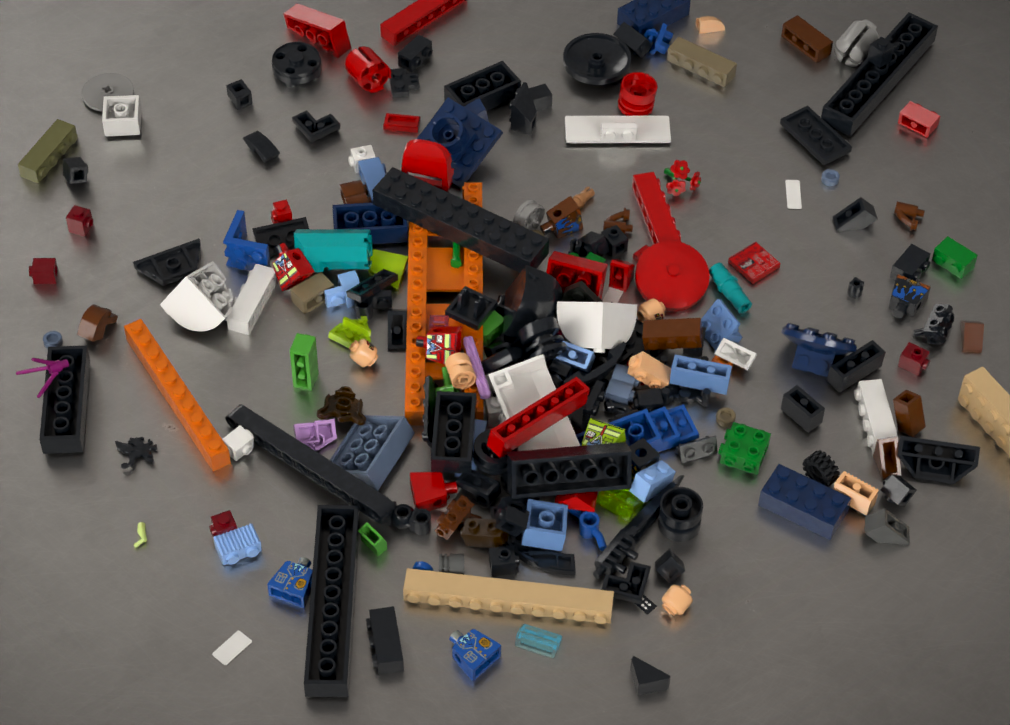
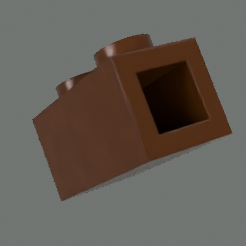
M905 390L893 399L898 431L913 437L926 427L920 395Z

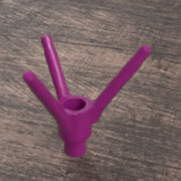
M33 357L32 361L47 364V366L16 371V375L48 370L51 376L38 393L37 398H40L59 372L63 371V368L69 367L67 359L49 361Z

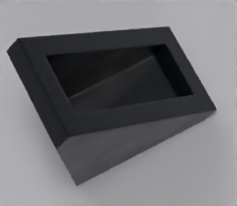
M635 656L631 658L630 671L637 695L664 691L669 688L670 675Z

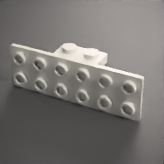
M565 116L566 143L671 142L669 116Z

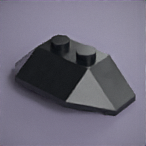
M900 436L897 456L915 479L955 484L978 467L980 447L907 436Z

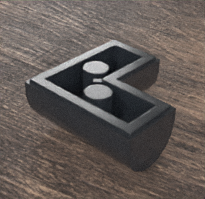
M306 110L292 117L293 123L311 143L340 130V123L332 114L315 120Z
M527 347L506 348L482 360L481 364L485 375L528 359L530 355H527L525 352Z
M631 562L626 578L606 574L601 590L614 591L613 598L641 604L651 566Z

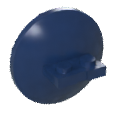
M787 323L786 326L782 327L781 333L797 345L792 364L794 369L814 372V374L828 377L835 355L848 354L857 350V344H854V339L844 337L841 340L837 338V334L830 332L819 334L818 329L808 327L803 330L799 329V325Z

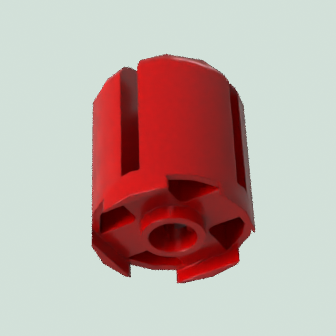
M361 46L358 50L355 48L346 57L345 66L347 73L365 91L370 93L379 92L384 89L383 85L387 82L388 78L391 79L390 67L370 47Z

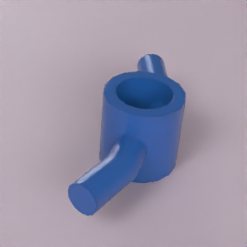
M568 509L569 513L579 519L580 535L586 539L596 538L599 550L603 551L607 545L603 534L599 531L600 517L598 514Z

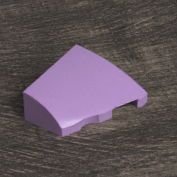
M335 419L293 425L295 438L316 452L337 439Z

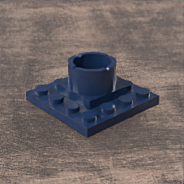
M447 98L417 139L436 142L448 149L452 158L451 168H454L452 184L462 189L464 182L469 180L503 132L452 99Z

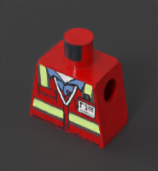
M286 243L276 247L279 257L272 265L282 291L289 290L296 284H300L315 272L299 248L289 250Z
M431 327L426 336H417L416 346L426 348V358L428 360L445 365V361L450 355L461 352L462 327Z

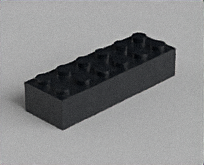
M87 345L48 347L47 360L62 361L67 359L69 367L63 368V371L59 372L43 395L39 438L43 454L83 452L90 356ZM46 370L45 383L51 376L48 370Z
M626 442L507 452L508 491L512 499L631 488L632 451Z

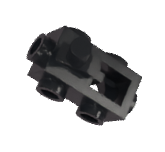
M935 304L924 328L913 330L914 336L920 337L925 335L928 344L942 345L946 341L948 330L954 322L952 306L949 304Z

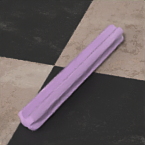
M472 336L464 337V348L476 375L475 382L480 398L483 400L489 399L491 392Z

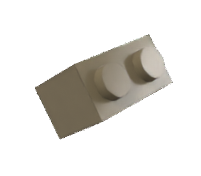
M319 272L290 289L291 301L306 314L325 303L324 290L334 288V284L322 272Z

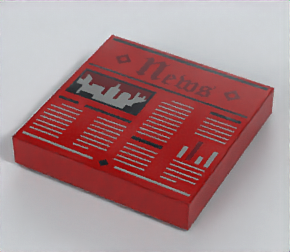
M754 242L728 259V263L752 284L780 268L781 264L757 242Z

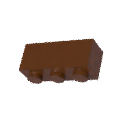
M797 15L783 23L781 36L813 61L818 63L831 55L833 41Z
M701 318L643 320L642 339L645 350L702 348L703 329Z

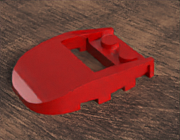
M422 139L410 140L405 145L401 167L402 172L440 178L442 181L413 176L448 193L454 174V168H451V154L443 145Z

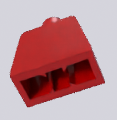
M441 472L410 473V487L414 507L418 509L433 511L447 506V495L457 493L456 481L444 483Z

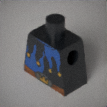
M897 274L889 303V308L894 310L893 315L897 318H902L904 314L911 317L914 316L927 301L931 287Z

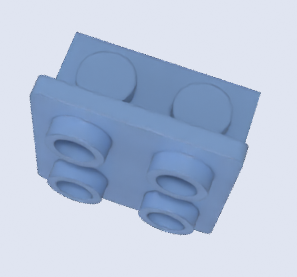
M717 299L701 318L702 327L706 328L705 338L715 351L723 338L737 343L743 338L738 332L740 322L723 301Z

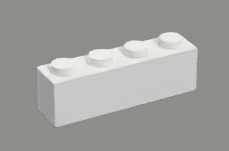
M255 264L253 270L249 271L247 281L242 284L239 296L235 297L231 313L225 319L228 330L250 335L278 282L274 268Z
M882 379L859 381L857 389L854 390L855 400L859 402V415L863 416V430L867 431L868 434L867 444L868 447H871L873 454L877 439L898 437Z

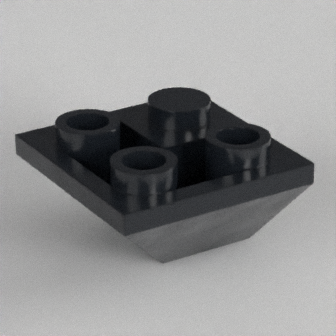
M523 82L521 88H518L516 91L515 99H512L509 109L511 114L509 122H511V130L531 135L537 122V110L526 82Z

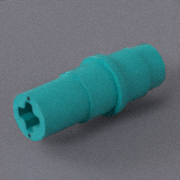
M722 263L714 264L709 269V274L717 285L718 291L723 293L739 314L747 312L751 308L752 302L743 292L738 279L732 276Z

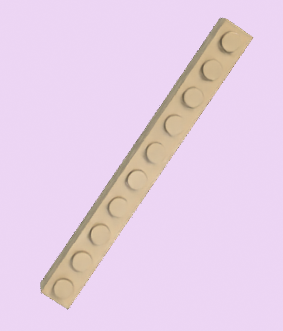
M409 568L406 571L403 597L404 601L411 603L422 602L431 605H449L454 608L466 607L473 610L484 609L493 612H511L517 615L529 614L536 617L546 616L556 619H573L579 622L591 621L598 624H611L614 591Z

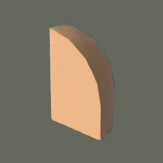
M714 16L696 18L695 23L699 34L725 31L724 24Z

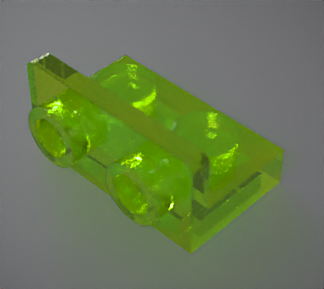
M630 489L599 491L596 501L597 504L626 521H630L634 511L644 505L640 499L629 491Z

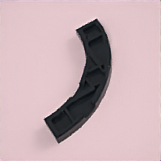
M490 506L491 519L496 520L495 514L498 506ZM521 533L517 537L509 534L506 546H513L515 554L518 553L519 559L524 563L554 574H576L574 554L557 553L550 550L545 551L541 548L521 545Z

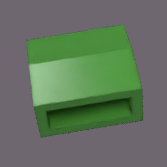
M368 522L358 530L361 534V541L374 554L379 556L387 550L386 540ZM369 537H372L376 542L373 543Z

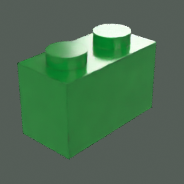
M947 236L935 247L932 261L962 279L975 267L978 255Z

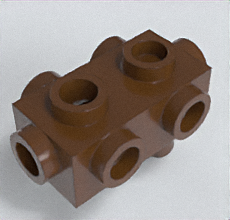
M461 495L457 501L453 499L448 505L447 509L449 512L447 514L444 512L436 521L439 525L434 531L440 537L448 540L460 523L465 524L466 518L482 519V516L472 514L471 509L475 504L466 496Z

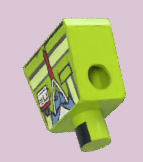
M590 418L582 446L626 442L625 429Z

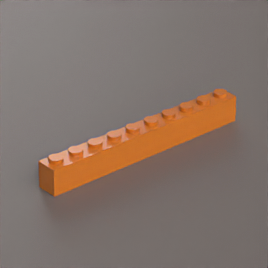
M142 319L125 325L124 330L127 342L212 471L214 472L231 464L229 449Z

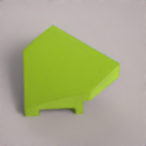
M361 316L360 319L343 317V322L329 331L328 338L347 348L355 340L366 339L371 342V329H369L367 323V316Z

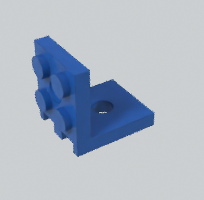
M237 210L223 241V244L227 245L224 251L225 256L228 257L226 266L248 271L253 270L255 264L271 267L268 244L246 240L245 212Z

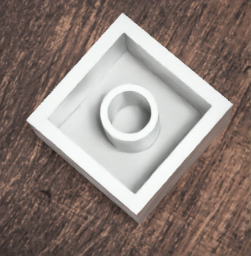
M139 95L104 96L102 123L105 136L140 135L141 104Z

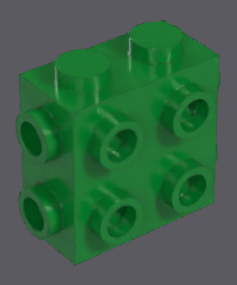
M733 422L731 429L727 428L724 436L725 444L721 443L718 454L721 455L720 463L758 475L769 447L771 433Z

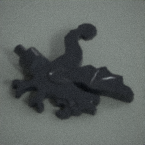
M144 437L130 438L128 444L115 441L117 450L123 454H130L129 463L121 464V468L127 469L132 467L135 459L143 456L146 461L152 463L154 459L150 450L156 451L157 444L150 446L153 444V441H150V439H148V443H143L141 440H144Z

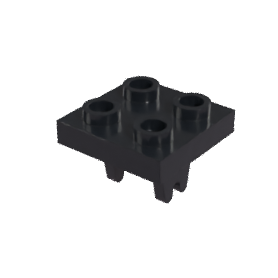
M465 286L445 310V316L478 331L496 309L498 301Z

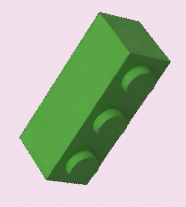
M297 333L290 348L293 387L312 391L319 374L316 337Z

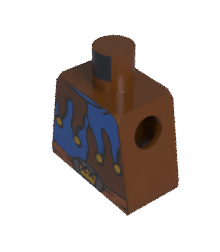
M569 196L546 212L548 222L540 225L544 235L553 232L559 239L583 229L580 207Z

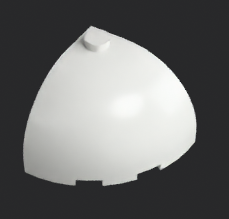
M212 261L187 275L160 305L179 325L192 331L202 332L217 327L227 318L232 310L231 302L233 301L231 289H227L225 276Z
M557 301V319L560 329L567 340L576 346L593 348V352L605 353V349H613L622 342L626 343L632 335L637 316V305Z

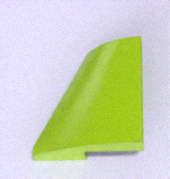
M373 249L372 256L370 257L372 265L368 272L374 275L385 269L398 274V280L391 285L393 290L399 292L403 282V274L408 264V256Z

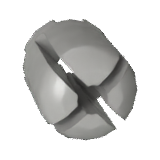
M866 19L863 21L855 20L835 44L834 52L837 59L842 62L849 54L845 65L849 67L861 65L868 57L870 44L879 39L876 31L877 27Z

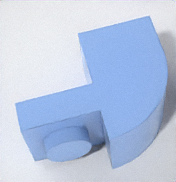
M355 270L337 275L338 287L324 290L327 308L343 303L346 304L347 308L354 306V300L347 297L346 291L360 283Z

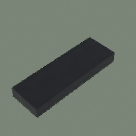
M383 269L346 291L347 297L363 302L396 282L398 274Z

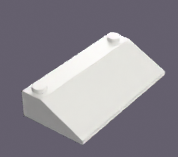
M543 354L488 374L506 420L556 390ZM566 416L520 445L518 449L519 451L573 447L580 446L570 420Z

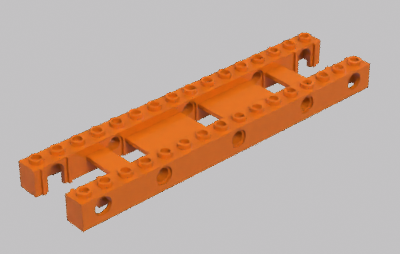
M464 182V186H462V199L482 208V182ZM409 221L405 418L410 426H424L422 420L425 409L423 406V399H425L423 385L426 382V376H431L433 380H443L442 367L446 366L438 362H425L426 348L416 346L417 336H426L431 327L461 326V350H464V353H466L463 338L472 336L480 361L483 360V325L477 331L445 316V310L450 304H426L427 292H461L466 286L483 294V255L465 247L460 248L462 265L459 268H454L451 266L453 248H427L428 236L440 235ZM475 382L471 387L462 389V392L476 393V419L484 420V401L480 398Z

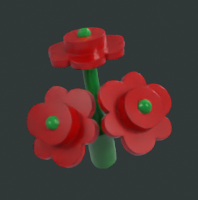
M685 160L674 161L670 169H664V174L673 178V182L666 184L667 193L679 196L681 192L686 191V182L677 180L678 178L689 181L691 185L690 190L695 191L696 187L698 188L701 183L700 172H695L692 178L687 177L690 172L688 163Z

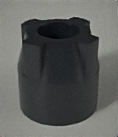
M854 277L849 282L848 295L852 298H859L863 292L864 281Z

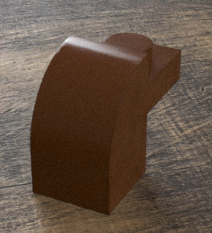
M93 304L83 314L77 335L92 342L103 339L106 325L116 323L118 315L111 313L110 309Z

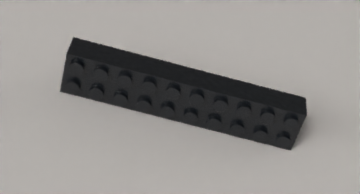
M908 12L885 38L887 40L891 37L893 45L897 42L900 44L899 49L893 52L892 60L879 68L866 59L823 106L821 118L830 127L851 136L933 44L938 25Z
M394 167L372 189L373 205L519 273L526 265L537 269L549 254V238Z
M318 505L304 673L305 697H348L360 521L359 506Z

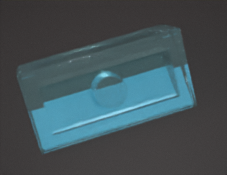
M523 624L517 632L515 646L554 658L563 636Z

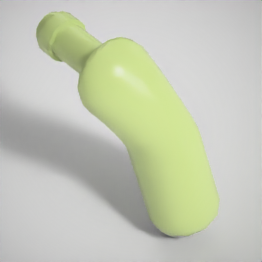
M139 522L137 525V533L141 539L134 543L135 548L139 547L143 542H147L146 525L144 522Z

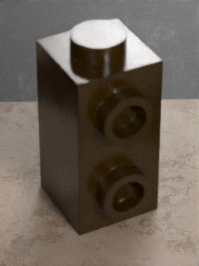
M466 518L465 524L461 527L460 531L461 538H463L466 546L484 548L506 546L509 534L495 528V519Z

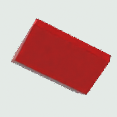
M598 492L556 495L555 503L568 505V509L595 512Z

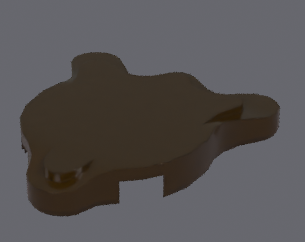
M342 386L339 390H336L334 395L330 396L328 394L325 397L324 407L317 411L319 419L336 417L340 423L352 421L357 425H365L366 417L362 414V399H356V394L347 386Z

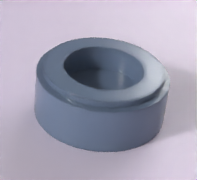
M828 169L822 173L821 181L826 186H835L839 183L840 175L837 171Z
M58 331L47 332L43 336L44 346L47 349L48 347L61 346L63 344L62 335Z

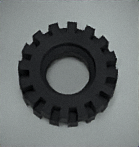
M821 450L812 453L802 463L806 476L827 487L840 477L838 476L840 472L837 471L839 468L834 465L836 462L832 461L831 456H826V452Z

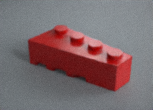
M298 3L283 13L287 28L302 37L307 36L313 44L318 43L322 45V49L326 52L330 50L333 52L334 57L339 58L351 49L346 23L343 19Z

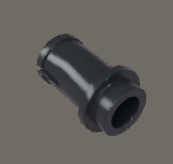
M572 239L568 254L577 253L582 258L581 240L578 239V244H576L577 239Z

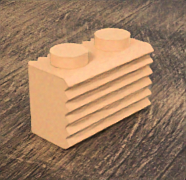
M843 471L833 488L850 497V507L866 516L874 507L879 491L878 488L871 487L868 483H864V481L857 479V477L850 475L846 471Z

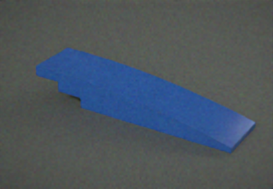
M684 404L669 410L666 407L651 412L644 409L608 423L625 429L628 446L644 438L657 452L699 438V433ZM585 432L576 434L580 446H582ZM640 449L635 452L638 457Z

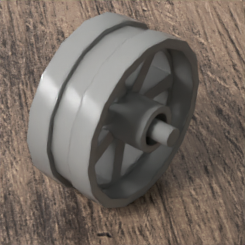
M527 200L518 208L513 222L529 230H536L543 220L545 209L534 200Z

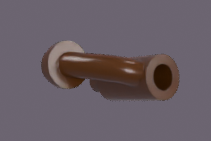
M897 201L894 214H896L900 221L910 227V231H916L919 220L915 218L916 216L923 217L925 210L918 209L916 205Z
M624 208V211L609 216L604 221L603 230L617 225L624 234L625 232H632L633 225H626V222L617 221L623 218V221L629 220L630 209Z

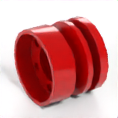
M632 72L624 76L618 99L619 110L626 116L650 115L654 107L658 88L656 80L643 72Z

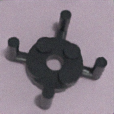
M661 356L660 362L667 365L668 357ZM707 356L701 357V360L709 361V358ZM674 384L665 386L661 392L663 406H667L672 401L679 404L681 402H688L690 404L697 401L703 407H707L711 390L708 388L704 390L694 388L682 389L679 385Z

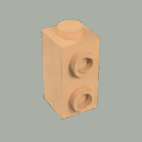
M640 352L630 357L627 374L648 385L651 389H661L669 385L670 367L645 352Z

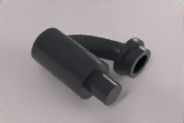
M607 399L604 402V408L607 413H614V409L623 411L622 413L615 414L614 418L608 419V423L639 412L638 409H634L626 404L612 402L611 399Z

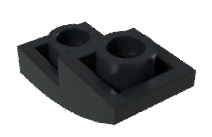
M259 131L243 137L252 152L256 151L264 163L278 157L280 154L275 145Z

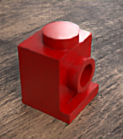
M287 199L273 202V210L271 211L273 224L293 220L292 211Z

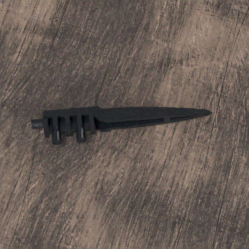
M680 475L660 491L619 531L595 560L596 570L593 572L594 577L599 579L603 574L613 575V572L616 571L621 574L626 573L627 567L622 565L624 563L623 559L629 557L636 560L639 553L634 551L635 546L658 517L663 494L672 488L678 487L684 475Z

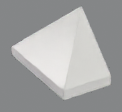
M723 338L714 353L716 356L746 371L749 370L757 356L756 353Z

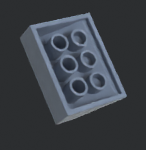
M364 415L366 417L365 425L353 424L330 461L378 491L415 434L405 416Z

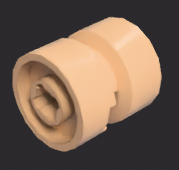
M454 353L446 359L445 366L454 388L467 389L475 383L476 375L470 358L466 353Z

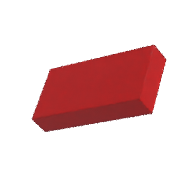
M386 113L383 129L418 133L421 116Z

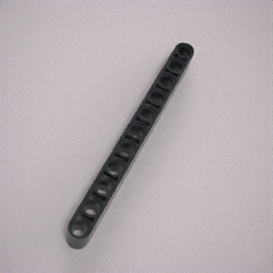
M239 404L225 417L230 427L236 429L241 425L245 430L248 429L254 436V443L348 504L359 506V511L374 521L381 523L395 510L394 503L388 497L246 406Z

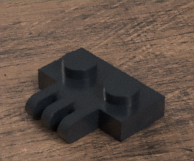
M405 68L390 69L391 79L389 78L392 98L409 97V90H418L420 88L417 73L406 74Z

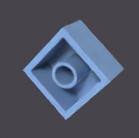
M528 499L526 510L529 511L527 528L522 532L521 545L562 551L566 538L568 505Z

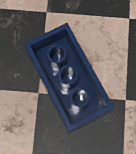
M633 0L618 8L617 24L620 26L625 22L644 36L645 31L654 28L656 31H659L663 23L669 26L688 16L691 0Z
M373 202L332 205L334 229H370L371 233L369 235H372V244L408 242L407 220L373 205Z
M778 464L760 492L758 505L831 540L848 513L851 498Z

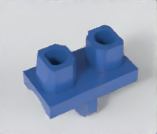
M663 23L658 32L654 28L645 31L644 37L650 43L653 42L650 54L654 55L658 51L665 55L669 42L673 37V33L666 30L667 24Z

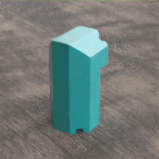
M296 229L294 232L295 249L299 248L315 272H323L325 267H328V270L370 269L372 261H368V258L373 253L372 235H369L371 233L370 229Z

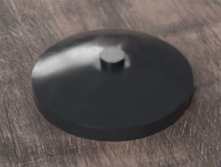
M588 33L574 38L566 45L563 52V65L568 74L580 82L592 85H605L620 80L628 73L631 66V52L623 41L612 35Z

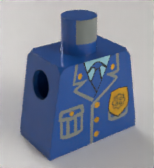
M301 557L297 564L286 561L267 584L269 596L305 609L311 592L313 571L309 568L312 564L311 561L306 557Z
M476 629L470 630L465 636L456 630L449 638L455 644L452 647L453 659L472 681L501 657V644Z

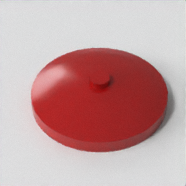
M663 241L650 246L640 256L635 269V282L641 296L646 301L654 298L662 302L666 311H683L693 307L703 298L709 285V268L703 256L695 248L678 241Z

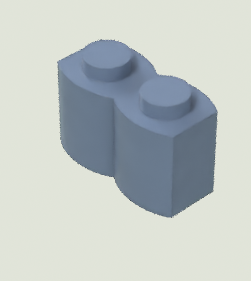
M616 364L606 390L605 401L611 399L612 402L626 405L629 402H633L636 393L633 390L635 387H639L640 381L627 374L628 366Z

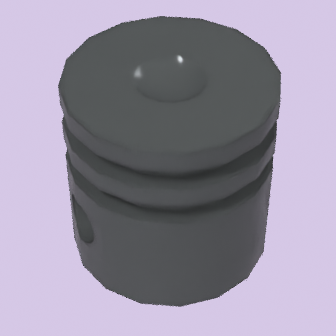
M439 553V572L464 575V554L450 553V556H447V553L444 555Z

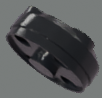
M286 43L277 48L273 53V74L277 79L284 82V85L287 87L305 84L319 78L321 75L322 64L320 54L314 46L308 43Z

